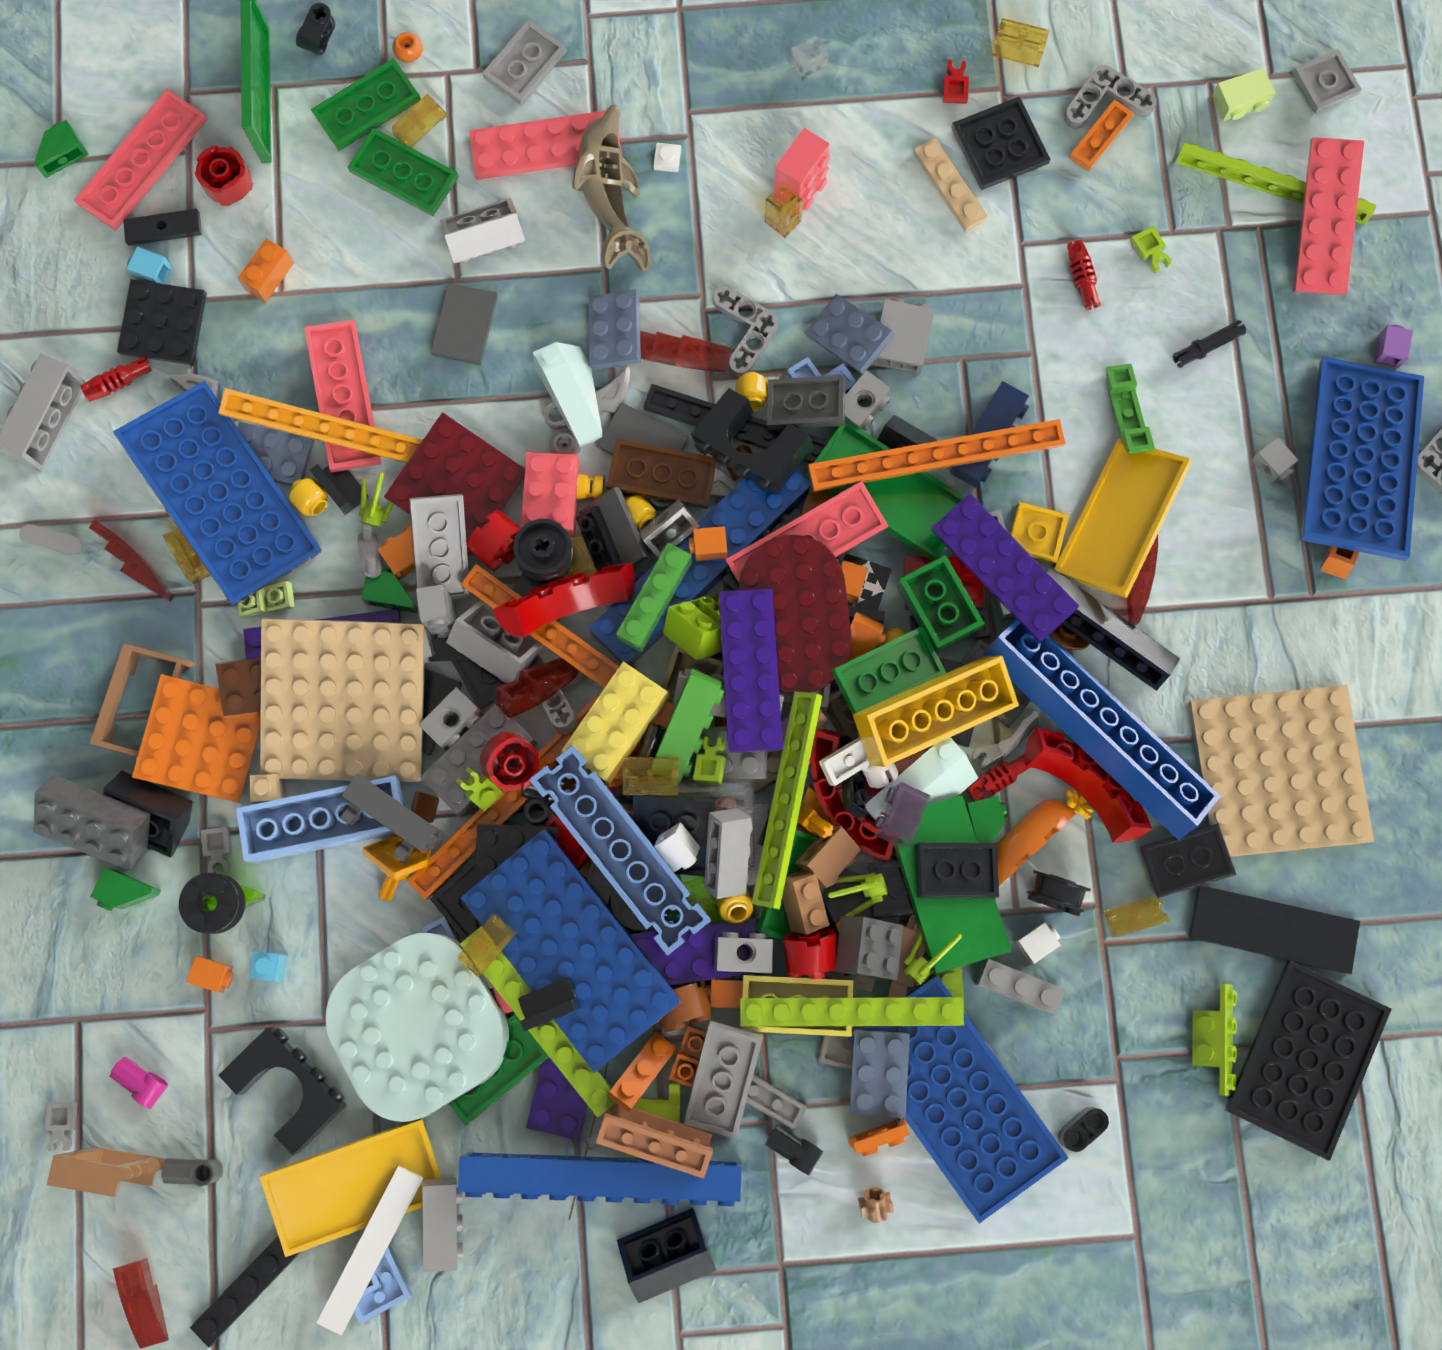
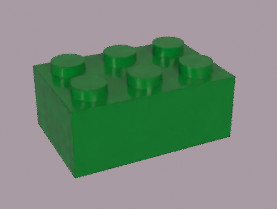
M946 555L900 578L897 583L898 591L918 626L924 627L936 653L980 631L985 624Z

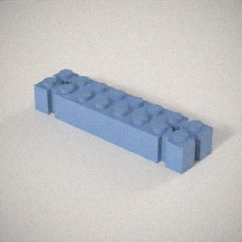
M572 745L556 758L560 765L553 770L546 766L529 780L542 797L550 794L555 802L550 805L552 810L644 927L648 929L653 925L657 930L653 938L668 956L685 942L682 937L685 932L690 929L695 934L708 924L711 919L697 901L690 905L686 899L690 892L595 772H592L590 775L587 774L583 766L588 762L576 747ZM565 777L568 779L575 778L577 784H574L576 786L574 791L570 789L563 790L562 784L565 783L562 780ZM670 908L672 911L677 909L679 914L676 915L679 918L676 921L672 919L666 920L664 916H667L665 912L667 909Z

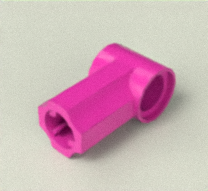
M123 1057L117 1062L109 1077L131 1092V1097L137 1103L148 1109H152L168 1087V1083L152 1072L145 1071L128 1057Z

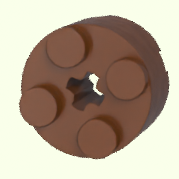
M704 981L673 989L682 1002L661 1018L658 1023L665 1033L686 1027L685 1021H689L691 1025L712 1019L710 1013L713 1012Z

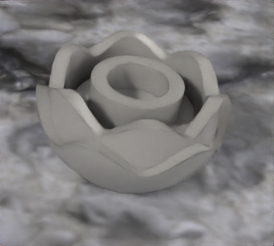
M570 431L556 433L549 443L550 452L553 454L578 455L581 451V447H579Z

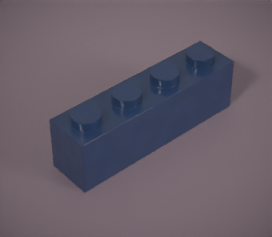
M1002 381L971 435L1016 427L1013 424L1017 417L1022 420L1029 408L1026 404L1029 395ZM999 458L953 466L949 473L976 488L980 481L985 483L992 469L989 468L992 460L998 461Z

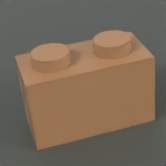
M833 826L831 837L822 838L818 836L794 863L800 871L816 873L819 887L828 888L834 885L839 879L838 875L846 867L853 864L856 859L855 856L861 850L841 826Z
M799 871L786 876L782 899L790 930L807 935L829 926L816 873Z

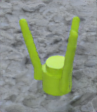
M380 472L378 475L372 503L367 505L366 478L362 479L360 522L381 528L382 522L387 523L388 515L394 506L389 501L384 512H382L383 507L377 505L384 477L383 472Z
M874 872L867 875L839 877L836 883L863 882L858 886L829 893L828 897H840L863 891L866 898L871 897L870 900L845 915L853 917L873 904L882 902V896L888 894L882 873L876 875Z
M920 932L909 956L903 961L907 966L903 972L920 986L933 974L932 967L962 938V935L957 934L928 962L921 956L915 959L923 941Z

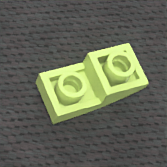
M285 581L264 587L237 603L239 617L257 616L295 608L292 583Z

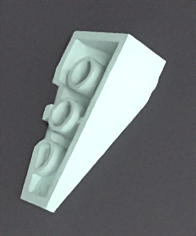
M555 342L534 351V368L579 447L602 438L592 369L580 346Z
M949 737L936 743L903 771L894 782L889 783V785L867 802L866 810L881 827L887 824L885 817L888 815L958 796L975 782L978 776L965 753Z

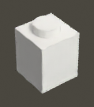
M679 822L659 835L654 848L673 872L682 867L687 869L696 862L700 846L682 823Z
M1046 923L1039 924L1015 941V944L1029 964H1035L1061 946L1058 942L1059 934L1052 925L1047 926Z

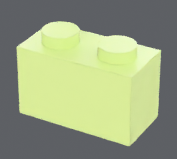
M1261 68L1218 83L1212 98L1223 121L1231 118L1236 120L1251 111L1260 112L1270 105L1275 91L1265 69Z

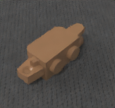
M911 915L906 926L903 927L898 979L888 980L890 984L886 998L904 997L908 987L914 988L915 983L903 972L907 967L903 961L909 956L920 933L915 915ZM923 941L915 959H918L919 956L928 958Z

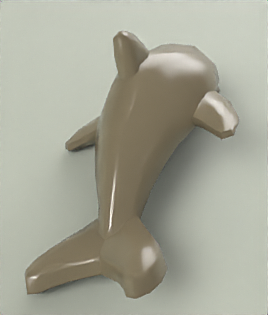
M613 104L606 110L603 117L589 124L582 136L572 188L583 191L594 214L610 231L605 238L601 250V263L603 267L607 269L612 268L620 257L628 254L640 270L647 272L651 261L650 247L647 240L641 234L630 230L624 213L623 186L636 198L640 195L638 178L631 164L622 157L618 143L620 111L619 107Z

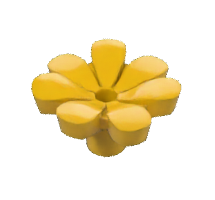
M1068 789L1065 795L1068 798L1067 804L1085 819L1092 817L1093 809L1085 804L1087 800L1082 795L1078 798L1074 790Z

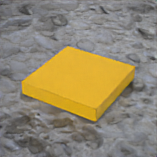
M1019 502L1010 535L1035 560L1056 565L1069 514Z

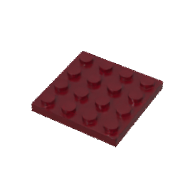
M442 412L386 492L384 498L410 515L409 498L462 494L467 543L477 526L482 528L490 521L487 518L489 514L496 510H503L525 478V468ZM467 550V554L471 556L472 553Z

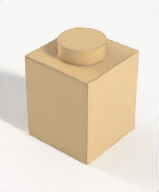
M278 774L250 775L251 803L259 804L285 798V779H279Z

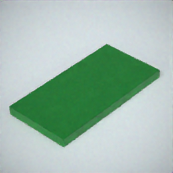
M240 0L242 128L262 163H272L270 28L256 0Z
M845 419V426H839L814 463L890 450V448ZM926 471L863 483L888 524V528L884 530L932 562L937 560L946 545L931 531V527L965 497ZM807 472L804 478L810 482L809 473ZM854 485L826 489L823 491H825L832 497H835Z
M957 796L886 816V822L929 961L957 934L962 935V938L932 967L933 974L1012 952L995 898L917 897L916 843H977L963 796Z

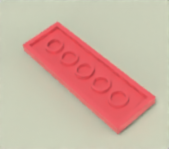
M166 89L74 201L77 205L116 231L123 223V219L129 216L208 118L194 106Z
M606 110L469 130L476 180L577 165L579 147L584 132L590 123L603 117Z
M1312 137L1310 139L1293 292L1332 295L1347 294L1364 140Z
M355 320L304 327L319 412L375 427ZM325 442L330 472L382 465L380 456Z
M861 481L725 559L739 583L743 566L749 556L760 545L775 537L783 535L807 536L821 542L838 557L888 528V524Z

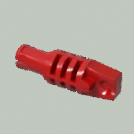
M1082 240L1068 243L1070 271L1075 287L1081 291L1085 310H1092V304L1094 309L1101 306V302L1095 287L1097 277L1091 257Z
M144 356L125 366L119 364L115 369L111 368L109 369L110 371H105L102 375L98 374L80 387L85 398L91 402L109 396L111 392L115 393L118 389H123L124 386H130L133 383L132 380L151 372L152 368Z
M1025 752L1011 762L1003 761L980 775L975 782L966 788L972 801H979L992 796L1016 782L1018 775L1030 769V767H1026Z

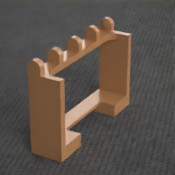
M123 643L90 744L137 758L139 751L111 744L117 727L113 720L129 674L134 676L140 656L176 665L172 677L181 679L185 668H193L195 663Z
M91 1147L53 1155L47 1185L116 1197L120 1181L153 1186L155 1173L158 1170H162L165 1159L100 1147Z

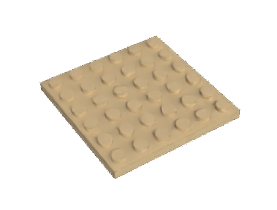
M261 619L260 775L278 774L279 779L353 781L355 776L359 774L368 781L396 776L400 782H422L420 777L422 776L423 729L419 724L423 721L425 625L423 623Z
M1347 685L1188 702L1199 776L1221 796L1206 815L1207 826L1219 823L1230 857L1374 842Z

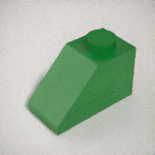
M66 119L61 123L54 124L44 132L34 164L43 176L48 178L88 156L89 153L76 131Z
M382 567V572L379 576L365 578L361 599L366 605L417 613L418 608L396 576L391 573L390 569Z
M999 796L967 803L966 808L977 843H993L1005 823L1004 818L1007 817L1005 803L1000 802Z
M105 867L90 897L98 900L97 906L112 911L113 908L125 909L159 896L161 890L115 869Z

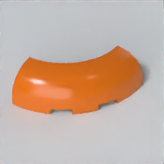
M1045 800L1037 804L997 842L999 885L1029 859V855L1032 857L1076 814L1071 807L1057 800Z

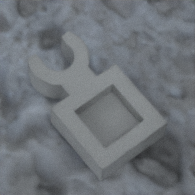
M230 827L200 830L203 857H211V861L207 866L208 873H216L215 867L220 863L223 866V872L230 873V863L225 859L226 854H232Z
M77 1102L46 1103L45 1131H53L47 1143L48 1151L56 1150L58 1140L63 1142V1151L71 1149L72 1139L68 1135V1131L76 1130Z

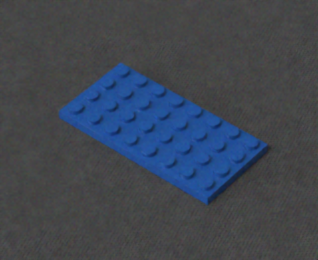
M1325 356L1322 357L1319 362L1301 540L1406 561L1410 557L1424 376Z
M203 381L114 430L113 434L227 600L234 606L317 556L322 550L233 420L218 413L221 403L206 381Z
M547 829L539 832L461 897L462 901L532 992L564 978H570L581 1008L556 1018L554 1021L594 1073L682 1002Z
M936 974L905 997L953 996ZM965 1013L964 1026H864L861 1028L864 1030L910 1033L905 1120L979 1224L1069 1159ZM854 1034L852 1035V1037L848 1038L852 1045L854 1040Z

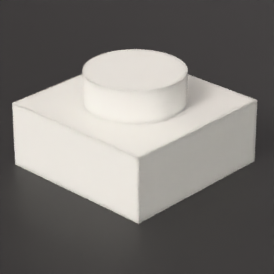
M657 143L654 170L678 172L681 145Z

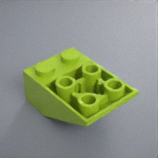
M718 593L668 607L663 634L696 660L715 655L722 650Z

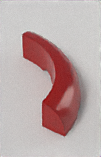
M632 562L602 567L601 571L591 573L588 576L580 572L528 590V595L521 597L518 601L515 598H511L493 609L494 615L499 625L506 632L516 637H526L538 628L562 617L602 605L629 601L633 596L635 587Z
M1037 727L1032 732L1025 748L1026 767L1052 774L1082 795L1101 818L1112 843L1134 840L1152 830L1142 805L1137 800L1134 801L1131 795L1079 745L1077 746L1065 740L1063 734Z
M816 729L810 764L813 786L823 811L834 826L843 827L862 851L889 862L894 845L889 828L885 825L880 827L867 813L866 816L857 818L845 810L842 804V782L836 786L829 785L819 764L820 760L839 750L842 733L827 729Z

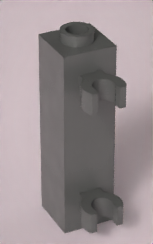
M359 774L355 776L342 794V797L350 801L351 805L344 811L340 819L353 826L362 811L373 817L404 839L402 844L393 853L394 857L404 863L414 848L426 853L428 849L432 851L440 841L438 835L441 831Z

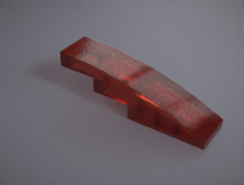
M640 331L641 359L696 370L726 372L731 352L730 347L682 335L679 338L661 332H656L654 335Z
M93 520L89 529L109 541L104 550L124 562L120 571L171 602L174 597L149 563L122 538L96 520Z
M1158 534L1126 598L1128 622L1134 626L1140 623L1150 597L1156 571Z

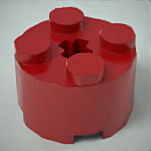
M213 145L205 149L197 157L198 164L195 176L207 196L214 202L220 203L222 206H230L242 200L252 190V175L240 153L233 147L229 146V148Z
M500 510L489 514L487 518L490 521L482 528L477 526L466 545L469 547L467 550L493 572L497 571L503 563L508 565L514 560V539L519 529H521Z
M506 731L495 735L485 744L480 755V764L483 772L498 788L504 791L528 788L532 784L529 779L540 771L538 751L529 741L516 733ZM510 759H513L514 761L511 765L507 763Z
M825 927L807 935L791 931L783 936L788 977L809 975V979H821L825 977V972L835 971L838 941L833 928Z

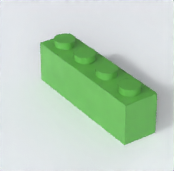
M667 543L617 631L618 641L642 653L692 564L691 554Z
M691 668L659 743L649 772L680 784L683 776L688 777L693 765L689 760L693 752L696 754L699 752L703 739L700 738L703 728L708 730L714 715L710 713L714 704L719 705L724 690L720 689L721 680Z

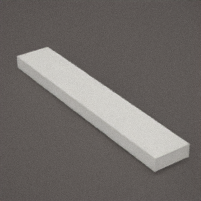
M398 1165L318 1318L317 1324L342 1336L423 1180L422 1176Z

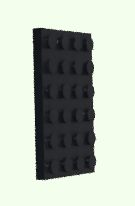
M1291 960L1287 961L1237 1079L1236 1089L1232 1091L1224 1111L1330 1161L1392 1008Z

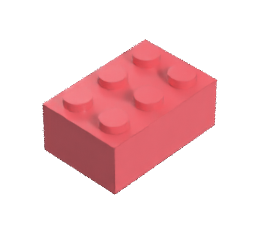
M805 127L775 166L774 202L799 217L803 210L807 211L810 208L815 193L817 191L821 192L828 181L826 174L829 170L827 164L830 159V143Z
M527 452L521 528L526 523L536 519H550L561 524L568 532L570 538L576 537L578 510L577 477L581 469L578 455Z

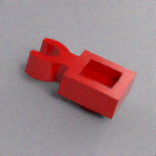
M952 60L948 61V75H944L943 103L967 104L969 76H963L966 69L965 60H962L960 69L953 68Z

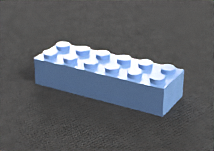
M391 776L370 781L405 806L402 784L399 778ZM349 785L236 808L244 861L249 863L273 860L394 835L395 833L364 811L361 812L353 826L340 819L344 811L351 805L350 801L342 797V794Z

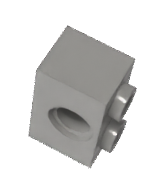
M866 370L845 395V419L859 429L867 430L875 419L873 415L878 409L882 411L889 403L891 388ZM866 400L870 403V406L863 408L858 405V402Z
M678 499L640 530L639 534L645 544L659 559L667 543L674 546L678 545L693 532V529H697L699 524Z
M456 687L419 726L440 747L447 751L480 719L483 713ZM452 716H458V723L455 726L448 727V720Z
M722 932V937L715 938L714 971L772 973L773 940L765 939L766 934L749 933L748 939L738 938L739 933ZM742 944L746 945L750 950L749 957L744 961L740 960L737 956V949Z

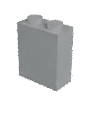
M885 299L880 323L891 329L894 336L871 365L921 374L935 309L921 303L913 305L905 303L901 299Z

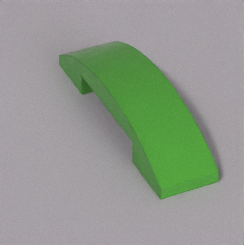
M1132 364L1106 367L1111 408L1125 450L1128 454L1154 451L1155 446L1150 428L1145 426L1136 394L1137 382Z

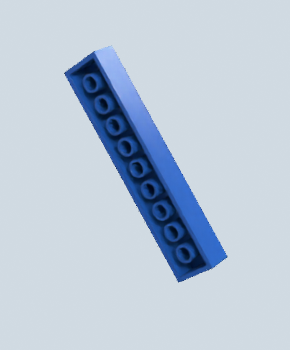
M795 471L778 494L775 495L770 491L764 492L760 490L754 481L749 478L743 479L698 522L699 527L697 529L725 526L727 558L760 540L761 536L768 529L771 528L773 530L779 524V519L786 512H792L808 496L811 484ZM693 532L676 547L690 554L689 538H694ZM695 553L691 554L692 564L668 607L695 600L707 594L724 577L723 573L729 567L725 559L696 561ZM655 564L635 582L633 596L629 601L612 604L588 627L591 635L620 664L624 661L629 666H632L664 635L663 629L668 607L642 653L618 641L616 635Z
M1016 619L983 653L984 656H1003L1011 682L1178 840H1181L1196 828L1221 796L1073 656L1054 641L1050 635L1039 643Z
M468 1152L460 1156L458 1192H465V1197L474 1198L482 1197L486 1193H493V1198L502 1199L510 1198V1195L521 1194V1199L531 1200L538 1199V1196L549 1195V1200L559 1201L566 1200V1197L577 1196V1201L587 1202L594 1201L596 1197H606L605 1202L615 1203L622 1202L624 1198H634V1203L643 1204L650 1203L652 1199H662V1204L672 1205L678 1204L679 1200H690V1205L700 1206L707 1205V1201H718V1206L730 1207L735 1206V1202H741L742 1164L736 1161H710L703 1179L642 1158Z

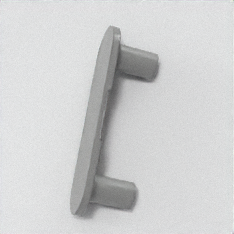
M26 524L20 529L19 536L26 543L68 555L80 554L82 552V542L76 536L33 524Z
M363 524L362 533L358 535L362 574L366 577L374 578L382 572L377 535L371 532V525Z

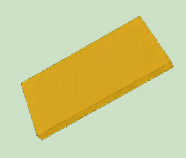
M1118 438L1054 570L1067 579L1127 598L1191 465L1190 458L1159 449H1154V451L1128 454L1121 439Z
M423 1118L260 1175L263 1190L285 1257L365 1229L398 1165L422 1176L423 1180L442 1179ZM423 1180L406 1213L423 1208Z

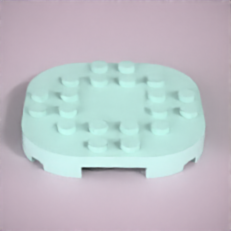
M418 933L404 937L347 972L335 985L329 997L326 1008V1028L330 1042L360 1099L371 1111L388 1120L400 1122L413 1121L435 1113L461 1095L486 1082L498 1070L505 1058L503 1055L506 1044L509 1042V1027L502 1007H498L474 961L460 945L461 942L452 937L437 933Z

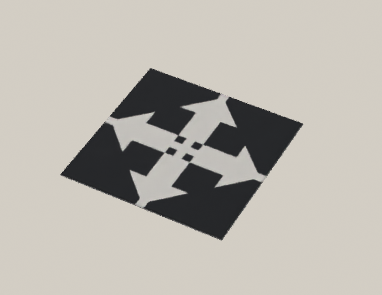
M845 554L844 561L868 568L858 603L852 601V604L848 605L878 610L892 569Z

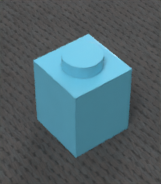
M137 247L134 254L130 255L126 269L137 280L164 284L172 266L164 256Z
M253 951L249 978L284 982L288 955Z

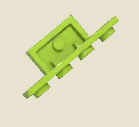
M1220 983V1011L1193 1010L1192 1065L1220 1067L1219 1095L1231 1096L1232 1091L1236 1089L1237 1085L1236 1075L1233 1074V1062L1237 1058L1236 1046H1233V1034H1236L1237 1031L1236 1018H1233V1007L1237 1003V994L1233 990V985Z

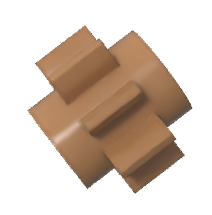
M879 1187L865 1190L864 1197L858 1198L861 1217H867L872 1223L886 1221L888 1213H893L894 1211L890 1192L885 1193Z

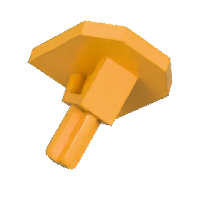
M808 786L799 811L796 829L814 837L817 834L822 838L831 837L834 827L828 822L829 818L823 811L816 792Z
M397 834L363 847L362 854L386 874L378 897L385 901H391L400 880H407L410 873L428 866L431 854L429 849L426 853H423L414 848L404 863L393 856L395 850L404 841Z

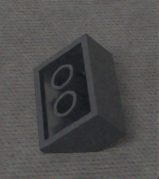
M121 770L104 787L103 794L149 812L150 824L147 848L171 858L190 822L193 801L148 781L132 778V774Z
M694 1208L617 1240L627 1281L638 1303L716 1271L710 1248Z

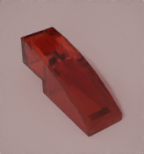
M562 658L522 670L519 673V680L496 687L495 705L508 718L522 714L558 693L559 690L563 689L578 676L579 671Z
M148 1258L113 1268L120 1300L139 1348L142 1349L168 1341L169 1337L157 1284L153 1285Z

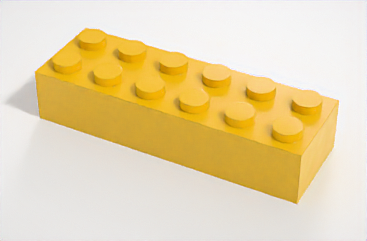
M985 656L852 715L869 764L886 767L1018 707L1019 704L1003 656Z

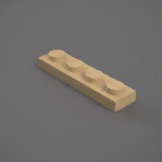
M933 138L914 149V156L963 230L967 232L985 222L988 217L937 139Z

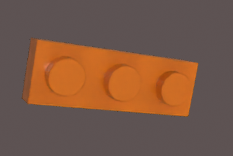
M1114 99L1071 152L1069 158L1089 172L1130 122L1134 113Z
M655 1032L607 1096L629 1113L677 1048Z

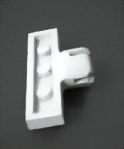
M860 737L819 761L825 777L831 786H836L860 770L863 771L869 786L872 788L885 787L889 785V778H891L892 782L898 778V770L894 763L886 767L869 764Z

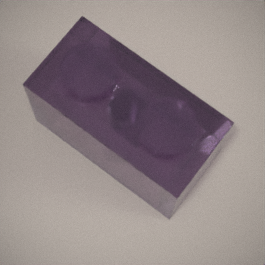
M900 782L894 788L890 787L884 802H887L885 811L879 813L875 822V826L878 827L875 836L904 849L912 845L931 795L903 782Z

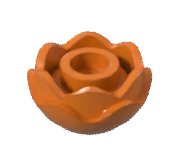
M404 32L395 38L392 49L398 60L408 63L420 57L423 52V45L417 35Z

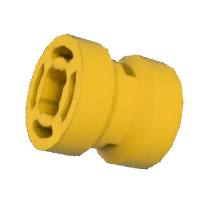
M578 474L577 500H585L587 498L596 500L604 495V475L588 477L586 474Z

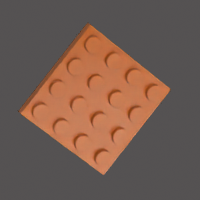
M161 674L132 778L240 803L261 725V711L223 717L218 688Z

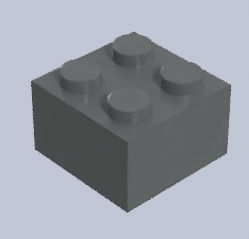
M841 916L835 972L873 979L897 980L903 925L867 917Z

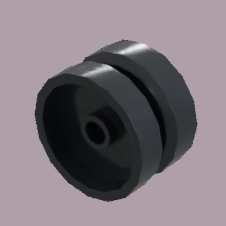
M536 519L526 523L519 529L514 539L513 552L520 572L529 581L536 584H546L563 578L569 573L573 565V549L568 532L561 524L550 519Z

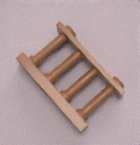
M617 1103L604 1112L596 1139L597 1144L704 1179L713 1153V1148L709 1147L713 1133L634 1107L628 1113Z

